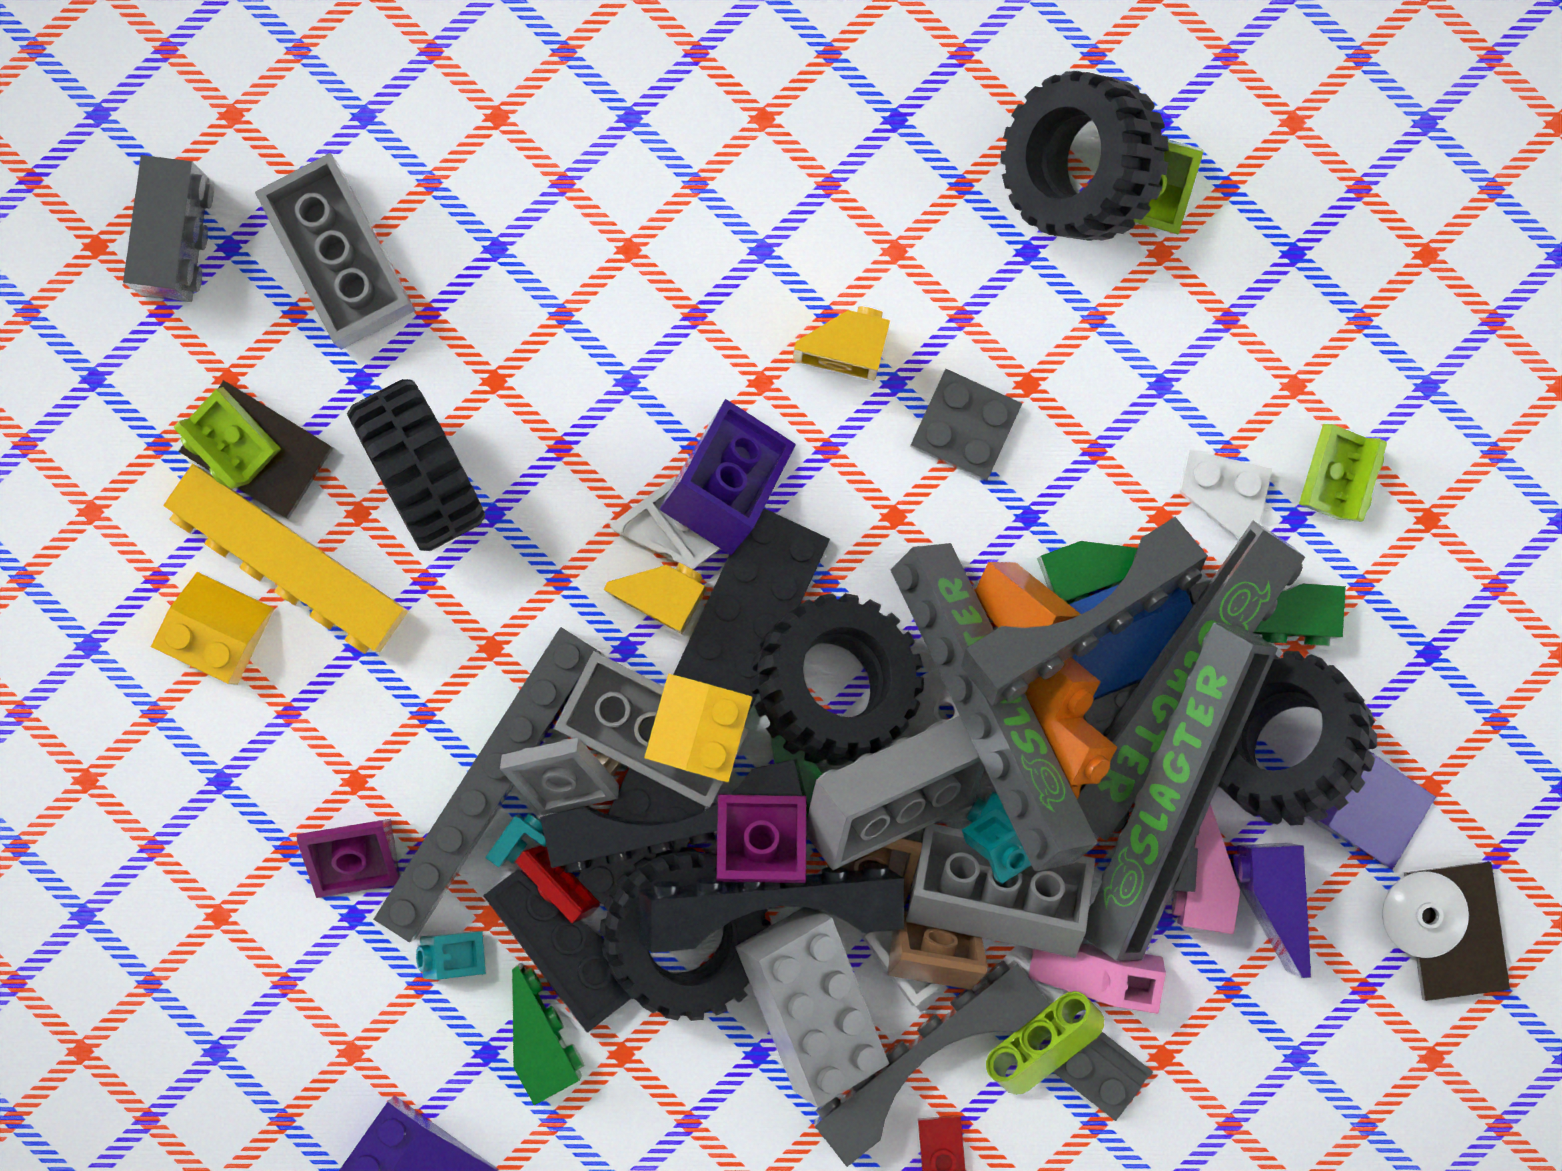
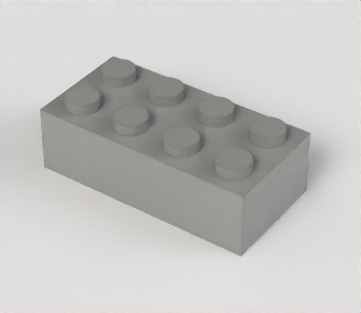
M331 152L255 191L265 214L332 342L340 350L416 311L344 172Z
M593 651L554 729L571 738L579 737L588 747L710 808L723 781L644 758L664 686ZM746 728L743 730L737 754L749 732Z
M957 716L944 723L941 721L936 722L924 732L910 738H900L886 749L874 754H864L854 763L839 770H828L816 779L806 821V836L832 870L974 805L985 767L961 717Z
M931 824L924 828L921 838L922 848L913 877L906 922L1076 958L1087 928L1095 858L1082 856L1073 864L1036 872L1031 865L1006 882L1000 883L994 878L989 861L966 844L962 830L937 824Z
M802 907L735 946L795 1093L819 1108L889 1065L832 917L819 910Z

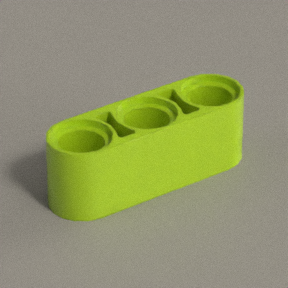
M1077 991L1065 993L989 1053L986 1060L988 1075L1008 1093L1020 1095L1028 1092L1102 1033L1104 1028L1102 1012L1083 993ZM1082 1010H1086L1083 1019L1077 1023H1073L1076 1014ZM1052 1036L1050 1044L1043 1050H1039L1041 1042L1045 1038ZM1017 1063L1015 1072L1006 1077L1007 1069L1012 1064Z

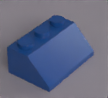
M1118 585L1074 602L1070 606L1080 614H1083L1096 607L1111 595ZM1178 588L1168 594L1167 601L1151 613L1143 610L1134 616V621L1119 634L1107 633L1098 639V645L1088 654L1082 657H1078L1076 654L1071 656V658L1101 681L1093 696V701L1138 683L1143 679L1192 608L1186 590L1182 591Z

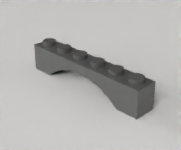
M1175 516L1141 538L1133 564L1126 577L1113 593L1096 607L1073 619L1049 626L1027 628L1001 626L965 649L961 667L992 707L1004 699L1007 702H1012L1023 695L1029 688L1028 684L1041 676L1043 680H1046L1055 675L1064 666V661L1076 654L1078 657H1082L1088 654L1098 645V639L1111 632L1113 635H1116L1125 630L1134 621L1133 617L1143 610L1151 613L1167 601L1168 594L1178 588L1182 591L1191 588L1202 578L1203 574L1201 571L1208 555Z
M1004 960L996 964L984 976L987 980L985 984L975 992L970 989H965L950 1002L953 1006L950 1012L941 1019L935 1014L917 1028L920 1036L910 1044L906 1045L901 1041L886 1053L889 1065L853 1086V1089L840 1100L838 1097H835L816 1109L819 1117L814 1120L815 1128L846 1167L881 1140L885 1119L896 1094L907 1078L928 1057L945 1046L972 1035L994 1031H1018L1050 1005L1015 960L1008 965Z

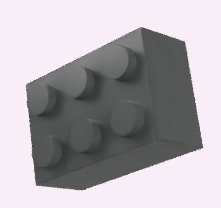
M147 155L140 156L123 283L141 296L193 302L194 292L200 291L202 268L197 265L199 251L205 250L208 241V227L203 225L205 208L210 209L213 203L214 186L212 183H209V177L193 161Z

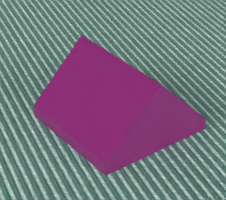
M718 795L717 881L806 883V796Z
M391 818L297 834V843L316 898L393 886L400 878Z

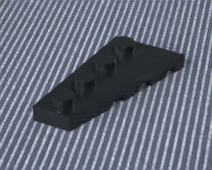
M517 869L483 895L586 1033L632 999L609 970V963L604 958L601 947L604 939L582 920L572 924L554 904L546 901L540 895L538 886L520 870Z

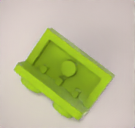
M224 387L215 389L189 418L179 420L174 426V429L181 436L180 440L184 447L191 453L199 455L210 467L209 471L217 482L231 489L249 484L281 450Z
M1323 424L1298 505L1337 520L1363 522L1372 503V493L1378 473L1384 463L1387 441L1380 438H1367L1334 424Z

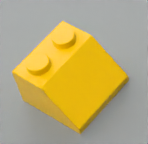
M858 306L857 312L847 310L797 340L794 346L793 361L875 381L890 320L882 318V311L870 307Z
M679 563L676 569L664 565L608 581L603 589L609 595L680 634H683L707 591L705 585L700 583L703 578L702 575L682 563Z
M196 572L169 607L150 647L227 684L238 685L275 608L200 572Z
M668 673L644 758L729 782L753 697Z

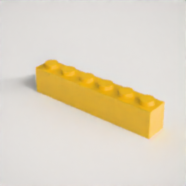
M193 463L163 504L165 508L173 512L169 520L190 534L194 528L208 537L204 542L206 546L225 558L229 552L243 561L239 566L241 570L259 582L265 576L276 583L278 586L274 592L294 606H296L299 600L313 609L309 615L312 619L331 630L334 624L348 633L344 640L364 654L367 653L369 648L380 653L409 612L402 605L228 486L217 482L210 473Z

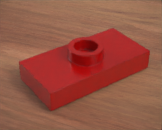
M539 845L525 850L515 860V863L538 886L540 895L546 901L554 904L572 924L591 916L599 908L600 902L572 872L565 873L564 866L551 868L547 847Z
M961 1116L917 1118L922 1171H966Z

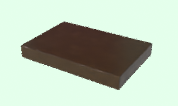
M223 380L218 388L224 387L281 448L249 484L237 488L289 519L334 447ZM184 445L181 446L178 451L179 453L205 469H210L208 464L199 455L191 453Z
M1484 861L1403 872L1404 876L1425 871L1447 877L1459 887L1468 905L1469 920L1461 941L1452 950L1443 955L1432 958L1416 957L1422 1000L1430 1001L1510 990L1492 862ZM1431 907L1426 908L1422 913V919L1426 924L1432 923L1436 918V913Z

